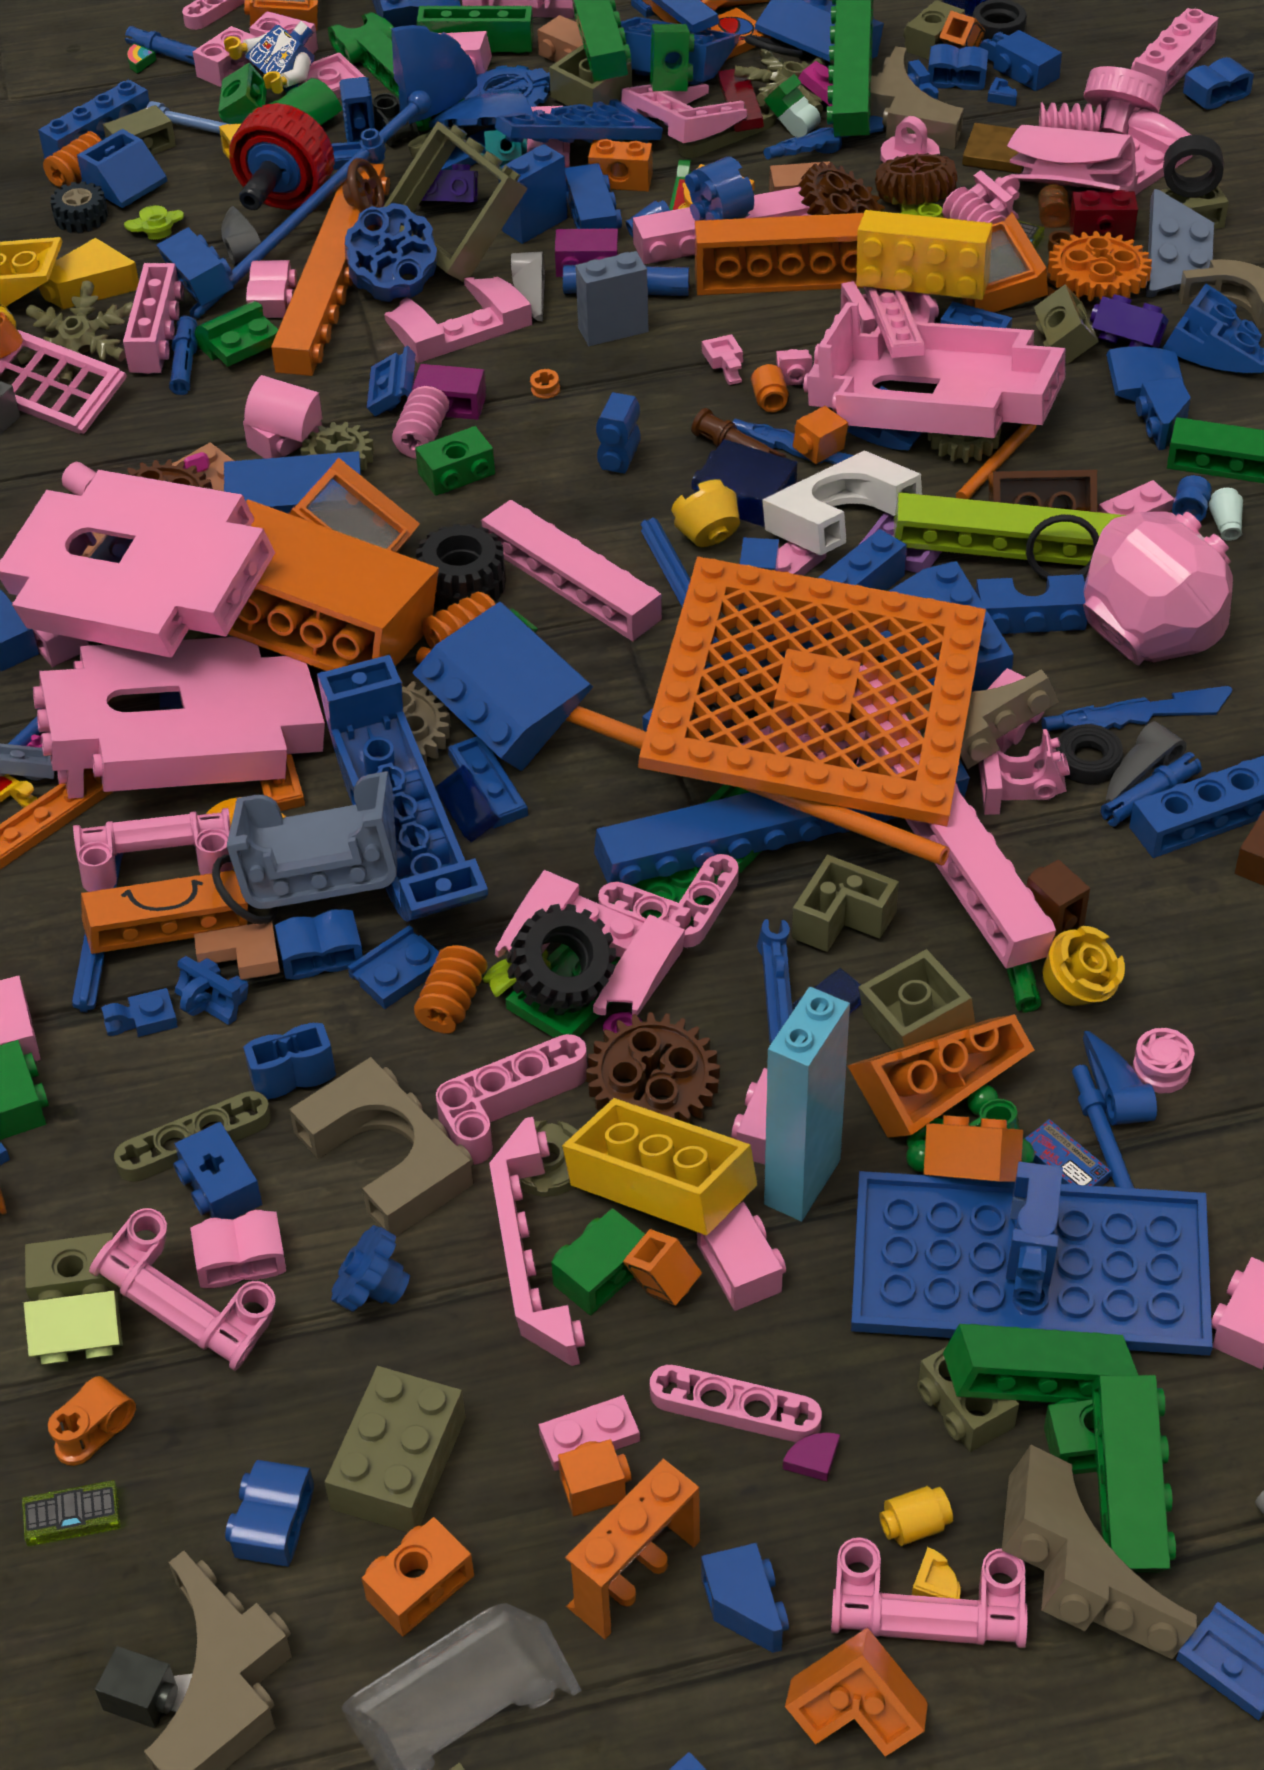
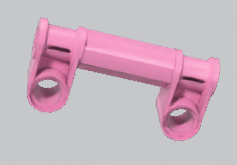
M223 808L221 813L203 815L190 812V814L114 823L113 821H108L105 826L89 828L73 825L75 849L83 888L88 892L113 888L117 881L115 856L117 853L194 845L196 847L200 874L212 873L213 864L217 858L229 855L227 849L231 828L229 809ZM232 862L223 864L220 872L233 870Z
M151 1208L137 1210L130 1216L113 1239L108 1241L99 1251L90 1266L89 1272L94 1276L100 1274L120 1287V1294L178 1331L201 1349L210 1348L229 1361V1368L236 1371L249 1356L257 1340L271 1322L275 1307V1294L273 1290L261 1281L245 1283L220 1313L151 1266L164 1249L167 1222L159 1211ZM142 1230H149L156 1237L151 1240H142L135 1234ZM249 1302H256L264 1308V1311L258 1314L250 1313L243 1305Z
M859 1537L844 1542L840 1547L837 1558L836 1589H833L831 1633L838 1634L841 1629L863 1631L868 1627L875 1637L973 1643L976 1645H984L985 1641L989 1640L1015 1642L1018 1648L1026 1647L1027 1603H1025V1565L1023 1560L1002 1551V1548L989 1552L983 1560L979 1582V1600L881 1593L879 1592L881 1558L876 1545L868 1539ZM860 1562L868 1566L869 1570L863 1573H856L847 1566ZM996 1573H1003L1011 1577L1013 1581L1008 1584H1001L993 1580L991 1576Z

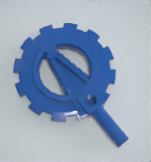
M507 65L497 66L496 69L476 74L478 86L464 97V100L492 91L517 89L526 97L530 107H536L539 103H544L548 98L550 73H546L543 68L529 70L528 67L520 65L516 67H507Z

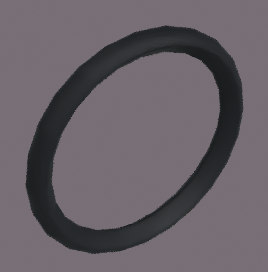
M755 35L745 36V41L748 44L767 51L791 57H801L803 55L801 49L780 41Z
M1061 514L1045 519L1038 524L1031 532L1026 544V556L1031 568L1046 580L1048 576H1059L1044 571L1037 564L1033 554L1037 536L1042 530L1054 523L1072 522L1084 527L1093 539L1095 550L1100 536L1088 521L1078 516ZM1091 560L1083 569L1070 575H1087Z
M223 855L217 858L212 869L213 882L216 890L228 907L237 915L252 923L268 924L273 921L278 914L279 907L271 908L266 916H256L246 911L234 901L227 892L220 877L222 865L231 862L230 855Z

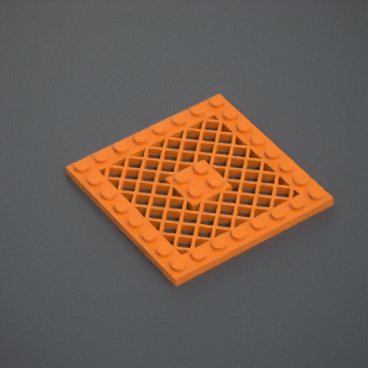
M697 556L640 751L638 768L947 827L986 609ZM743 603L747 607L738 611L734 606ZM779 610L783 615L775 618L771 613ZM722 612L726 617L719 619ZM816 617L820 622L812 625L808 619ZM758 619L762 624L753 627L750 621ZM852 623L856 629L848 632L844 626ZM794 625L798 631L790 634L786 628ZM737 628L740 633L732 636L728 630ZM888 630L892 636L885 638L880 633ZM831 632L835 636V638L826 640L822 635ZM773 634L777 638V640L768 642L764 637ZM714 636L719 640L716 643H713ZM925 637L929 643L922 645L917 639ZM868 639L872 644L863 647L859 642ZM810 641L814 646L805 649L801 644ZM752 643L756 648L748 652L742 647ZM904 646L909 651L901 654L896 648ZM847 648L851 653L842 656L838 651ZM783 651H786L785 658L780 654ZM730 652L734 657L725 661L721 655ZM940 652L939 660H937L933 655ZM883 654L888 660L879 663L875 657ZM767 659L771 664L762 667L758 662ZM920 661L925 667L917 670L912 664ZM707 662H709L712 665V667L706 669ZM862 663L867 669L859 672ZM745 668L749 674L740 677L736 671ZM899 670L904 676L895 679L890 673ZM780 675L779 682L777 683L773 678ZM724 677L727 683L718 686L714 682V680ZM935 677L933 686L928 680ZM878 679L883 685L874 688L869 682ZM761 684L765 690L756 693L751 687ZM915 686L920 692L911 695L906 689ZM700 687H702L706 692L699 694ZM857 688L862 694L854 697ZM739 693L743 699L733 702L729 698ZM894 696L898 702L891 705L885 698ZM774 701L773 709L767 703ZM716 702L721 708L711 712L707 706ZM930 703L929 712L923 705ZM873 704L878 711L869 714L863 707ZM754 709L758 716L749 719L744 713ZM693 712L698 716L694 720H692ZM910 712L915 718L906 721L902 714ZM851 714L856 720L848 723ZM791 716L796 723L787 726L782 720ZM732 719L737 725L726 728L722 722ZM889 721L894 727L885 731L879 724ZM829 723L834 730L825 733L820 727ZM770 726L774 732L765 736L760 729ZM709 728L714 734L704 738L699 732ZM925 728V734L923 738L918 733V731ZM867 731L872 737L863 740L858 734ZM807 733L812 739L803 743L798 736ZM747 735L752 742L742 745L737 739ZM905 738L910 744L901 747L896 741ZM845 740L850 747L841 750L836 743ZM785 742L790 749L781 753L775 746ZM883 746L889 754L879 757L874 751ZM824 750L828 756L819 760L814 753ZM920 755L919 764L913 757ZM861 757L866 764L857 767L852 760ZM900 764L906 771L896 774L891 767Z

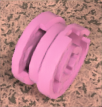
M1154 1028L1145 1032L1138 1039L1132 1068L1142 1083L1152 1085L1154 1092L1173 1093L1182 1089L1189 1080L1195 1054L1193 1044L1185 1035L1177 1030Z

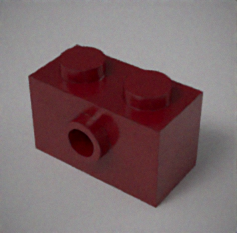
M1087 190L1084 192H1073L1069 220L1071 234L1081 238L1082 232H1085L1088 236H1093L1094 231H1097L1100 236H1105L1107 232H1110L1112 238L1123 235L1122 241L1134 240L1138 214L1135 191L1096 192Z

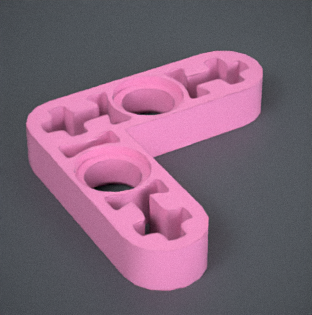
M717 854L709 857L679 903L621 882H610L604 885L599 891L598 900L600 905L643 923L646 918L642 917L641 914L650 909L661 912L662 915L659 919L683 929L689 925L692 916L694 917V927L689 926L685 930L683 947H694L705 938L736 888L739 867L737 861L729 855ZM714 874H715V875L721 874V875L719 876L718 880H717V884H715V883H714ZM706 895L712 897L715 901L709 905H699L695 903L694 899Z

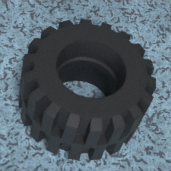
M453 524L452 527L443 526L438 528L439 531H432L427 534V539L421 540L419 549H416V560L439 568L434 608L440 607V610H447L448 606L454 603L458 604L460 600L466 597L470 598L471 594L478 591L487 594L494 602L500 598V593L504 592L506 583L504 551L501 541H498V537L494 533H488V529L484 527L476 528L473 524H467L466 526Z
M555 904L550 905L546 912L542 908L535 912L531 919H527L510 945L512 948L507 955V962L511 963L507 970L509 979L516 978L517 981L513 985V989L517 994L523 991L527 995L523 1000L526 1004L531 1006L533 1002L540 1004L538 1009L540 1012L547 1013L550 1008H554L555 1015H564L568 1009H570L571 1013L580 1011L584 1005L588 1006L597 997L614 972L615 965L611 963L616 958V948H609V945L613 942V937L610 932L606 934L602 932L605 924L600 918L594 922L589 918L592 912L584 909L582 913L576 912V905L567 904L565 909L561 910L560 905ZM547 943H561L568 946L575 952L580 961V975L564 977L552 972L542 958L541 946Z

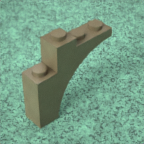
M895 46L891 56L885 59L883 72H879L877 76H871L870 116L883 117L882 124L887 126L886 138L888 139L895 136L896 127L905 117L915 116L925 124L928 138L934 140L940 148L955 150L962 134L964 108L946 104L921 91L910 80L905 70L907 48ZM906 127L909 134H916L911 128Z
M1042 669L1028 677L1001 687L971 692L960 759L967 769L1000 750L996 739L1059 702L1049 678ZM899 670L891 674L895 679L904 676ZM915 686L906 689L911 695L920 692ZM930 703L923 705L928 712ZM910 712L905 713L909 720L915 718ZM925 728L920 730L923 738L925 734Z
M1030 1445L1009 1475L1002 1551L1044 1570L1041 1611L1083 1631H1086L1093 1621L1173 1659L1197 1629V1615L1177 1605L1148 1585L1104 1541L1080 1501L1074 1483L1072 1464Z
M182 1551L169 1562L176 1585L184 1594L194 1612L197 1631L196 1660L188 1689L176 1714L153 1744L144 1750L151 1770H226L275 1729L270 1711L275 1706L274 1702L259 1683L292 1657L287 1640L291 1632L277 1613L273 1612L268 1616L258 1603L245 1611L233 1593L228 1592L226 1595H223L215 1586L218 1580L210 1567L203 1560L195 1563L185 1551Z

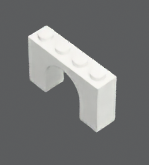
M864 450L762 499L765 530L821 556L846 543L844 511L833 506L865 504L895 516L899 492L922 495L921 474Z

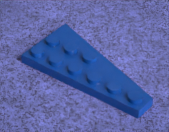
M618 99L610 100L609 105L598 101L593 102L592 107L577 104L551 108L550 114L545 113L543 110H535L533 116L525 113L497 116L495 128L506 135L505 138L512 142H523L524 139H532L537 142L547 143L549 139H557L562 142L573 143L575 139H582L592 143L593 140L609 139L619 142L632 140L648 143L649 140H661L663 132L662 127L634 111Z

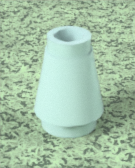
M1233 488L1216 490L1211 495L1208 507L1221 534V538L1226 541L1236 540L1242 535L1243 498Z

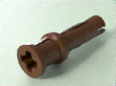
M708 408L700 410L693 420L692 434L697 437L704 436L713 441L715 447L733 450L774 474H778V470L781 471L786 463L785 454L742 433L731 420L723 421L714 416L713 412Z

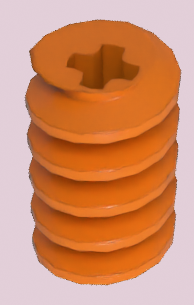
M87 131V133L79 136L78 139L62 147L61 150L45 158L43 167L49 181L57 187L65 184L70 186L71 182L80 183L82 177L77 155L102 141L96 133Z
M478 591L471 594L470 598L466 597L460 600L458 604L454 603L448 606L447 610H440L436 612L435 616L424 618L422 630L428 645L433 649L436 644L496 603L487 594Z
M452 945L441 949L431 969V973L426 979L425 986L420 992V997L414 1005V1014L417 1020L435 1032L453 1033L456 1030V1024L463 1022L466 1016L465 1011L471 1005V998L477 992L476 986H479L482 974L485 973L488 967L485 958L477 951L466 946Z

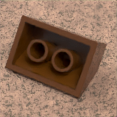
M1097 470L997 471L988 475L990 502L1097 512Z

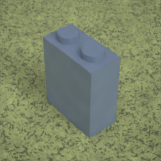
M637 251L624 252L617 256L590 260L587 263L575 265L578 328L588 346L649 332L647 268Z

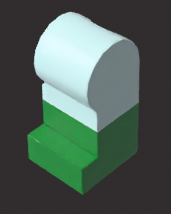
M793 74L772 91L764 101L787 130L798 138L809 134L819 126L821 116L817 108L809 104L808 100L799 90L798 86L802 83Z

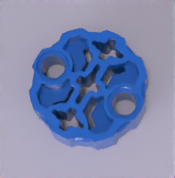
M391 203L387 207L381 208L371 206L359 214L358 221L347 230L344 245L349 276L357 288L367 290L374 299L391 302L393 299L400 297L412 298L423 291V285L434 275L437 264V247L433 238V228L425 217L417 216L410 211L408 206ZM370 225H377L380 227V229L377 231H370L367 229V227ZM403 225L404 230L400 232V227ZM405 274H412L416 278H414L413 280H404L402 276Z

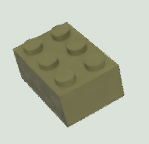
M377 1366L324 1482L330 1509L407 1533L414 1527L421 1525L466 1418L462 1390Z

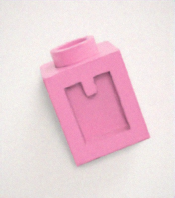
M791 349L788 351H776V364L783 372L786 386L803 385L805 374L809 373L812 369L813 360L809 350Z

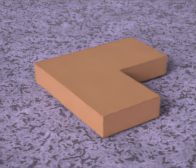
M272 921L268 924H250L194 934L198 963L206 958L215 963L237 960L240 980L280 973Z

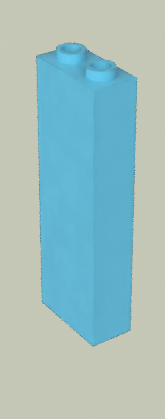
M813 987L807 989L769 1046L767 1061L764 1205L801 1222L841 1160L850 1011L849 1002Z

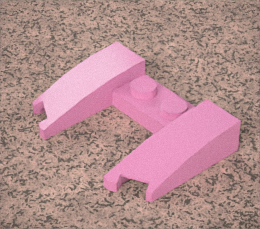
M703 83L689 86L687 91H652L650 84L622 88V103L644 117L658 118L664 121V124L668 126V136L682 143L705 139L726 130L747 117V109H744L743 101L696 108L687 105L709 93V85Z
M469 277L464 278V284L483 309L437 324L422 307L406 297L400 301L399 307L392 312H386L384 316L385 321L405 347L408 345L416 354L415 361L420 363L532 325L530 302L514 286L499 277L487 279Z
M544 870L514 914L495 948V955L499 958L507 950L510 951L512 948L510 945L528 918L531 919L538 910L543 908L546 912L550 905L559 904L561 910H564L567 904L576 905V912L582 913L584 909L592 912L589 917L591 920L596 922L600 918L605 926L602 932L604 934L610 932L613 937V942L609 945V948H616V956L620 957L613 974L608 979L609 982L602 989L593 1005V1013L606 1015V1006L609 1002L632 1003V1015L636 1014L638 1016L683 951L685 929L650 914L644 923L579 896V884ZM550 943L541 946V954Z

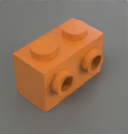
M944 1115L943 1124L927 1123L924 1175L1015 1182L1018 1161H1022L1023 1130L1008 1129L1007 1120L981 1118V1126H970L969 1117Z

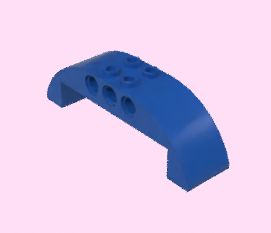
M386 655L318 673V683L330 736L352 805H356L354 787L361 777L388 771L393 790L397 874L394 881L385 889L398 914L407 922L486 899L488 888L475 858L465 861L403 712L402 682L391 656Z

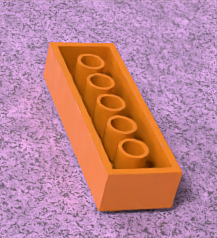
M864 213L695 221V279L697 295L841 289L842 283L854 281L856 284L857 232Z

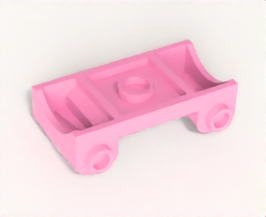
M1148 109L1133 112L1128 120V135H1132L1135 143L1136 177L1134 189L1130 190L1135 191V195L1164 176V155L1169 146L1181 137L1192 135L1165 116ZM1192 155L1184 157L1180 161H1178L1175 165V168L1189 160L1192 157ZM1101 190L1102 192H1114L1110 190Z

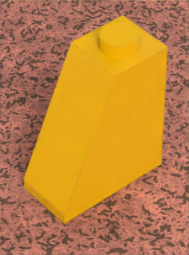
M94 238L56 260L49 280L39 286V290L46 301L52 302L61 309L75 307L71 298L73 296L80 297L83 281H90L94 284L91 296H98L97 300L136 291L139 278L136 263L99 239Z

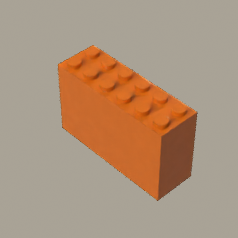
M247 499L246 503L254 517L251 526L264 529L275 554L228 635L326 671L386 655L391 656L396 667L424 635L422 630L424 618L433 616L439 568Z

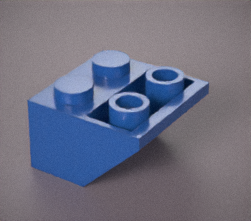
M124 129L119 130L77 155L82 181H86L87 185L94 183L96 187L100 186L105 198L121 208L132 204L135 200L167 182V176L143 140Z

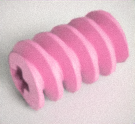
M1043 102L1040 103L1039 126L1095 132L1100 130L1101 104L1097 106L1094 113L1091 104H1086L1084 111L1081 112L1080 105L1075 103L1070 112L1068 104L1063 103L1058 112L1055 103H1051L1047 111H1045Z
M966 187L954 190L943 204V217L948 219L993 224L1005 221L1006 219L998 210H995L990 204L986 203L975 192L968 191Z
M421 386L415 388L409 394L392 434L394 445L407 457L416 459L415 447L434 441L438 435L442 421L449 409V400L441 390L430 386Z

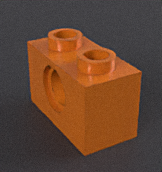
M609 139L592 141L588 164L599 163L603 175H608L610 189L649 192L653 175L652 143H642L640 141L619 142Z
M433 1517L425 1525H419L411 1529L403 1538L401 1545L388 1556H380L375 1559L361 1578L366 1600L404 1637L473 1578L474 1569L471 1553ZM415 1569L425 1571L423 1575L416 1578L405 1576L408 1572Z

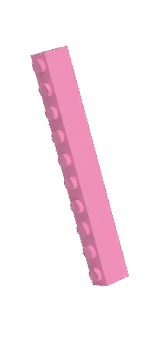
M863 665V666H860V671H859V672H861V671H863V670H865V669H867V668H866L864 665ZM878 679L869 682L874 688L883 685ZM857 688L854 697L862 694ZM893 696L885 698L891 705L897 702ZM873 704L863 707L869 714L878 711ZM851 714L848 723L856 720ZM902 714L903 718L906 721H909L906 714ZM889 721L879 724L885 731L894 727ZM867 731L858 734L863 740L872 737ZM905 738L896 741L901 747L910 744ZM883 746L874 751L879 757L889 754ZM920 755L913 757L918 764ZM900 764L891 767L896 774L906 771ZM956 782L947 827L905 819L916 835L949 847L950 852L946 863L942 866L935 865L1006 969L1047 957L1056 933L1052 919L1044 914L1035 901L1033 892L1021 881L1015 872L1012 862L1005 858L996 845L993 835L987 832L978 819L975 809L968 805L959 792Z

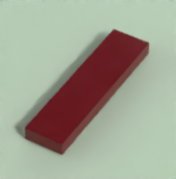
M735 69L718 71V80L725 103L743 101L744 109H747V117L733 125L734 131L740 132L764 127L763 116L751 81L747 78L734 77Z

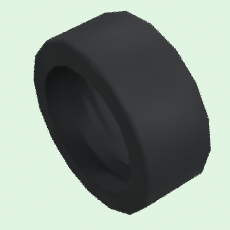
M988 0L977 5L973 11L972 17L976 18L986 30L982 41L992 39L994 34L1003 32V34L1008 36L1018 30L1025 33L1027 14L1025 9L1018 3L1010 0Z
M1188 135L1172 143L1164 155L1163 162L1164 178L1167 186L1175 194L1192 198L1207 195L1217 188L1224 172L1223 154L1220 146L1213 139L1204 135ZM1190 155H1202L1209 158L1212 162V167L1208 172L1195 178L1184 177L1175 171V165L1182 158Z

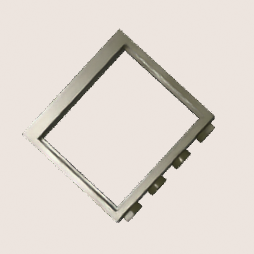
M437 121L383 207H387L391 203L408 206L410 211L414 213L456 146L500 180L499 185L453 256L435 242L437 247V265L449 275L464 282V278L471 277L528 188L518 181L521 175L507 165H504L503 169L500 167L503 162L489 151L483 154L484 146L471 137L467 140L464 139L467 135L465 131L456 125H453L450 129ZM403 225L400 227V232L404 230Z

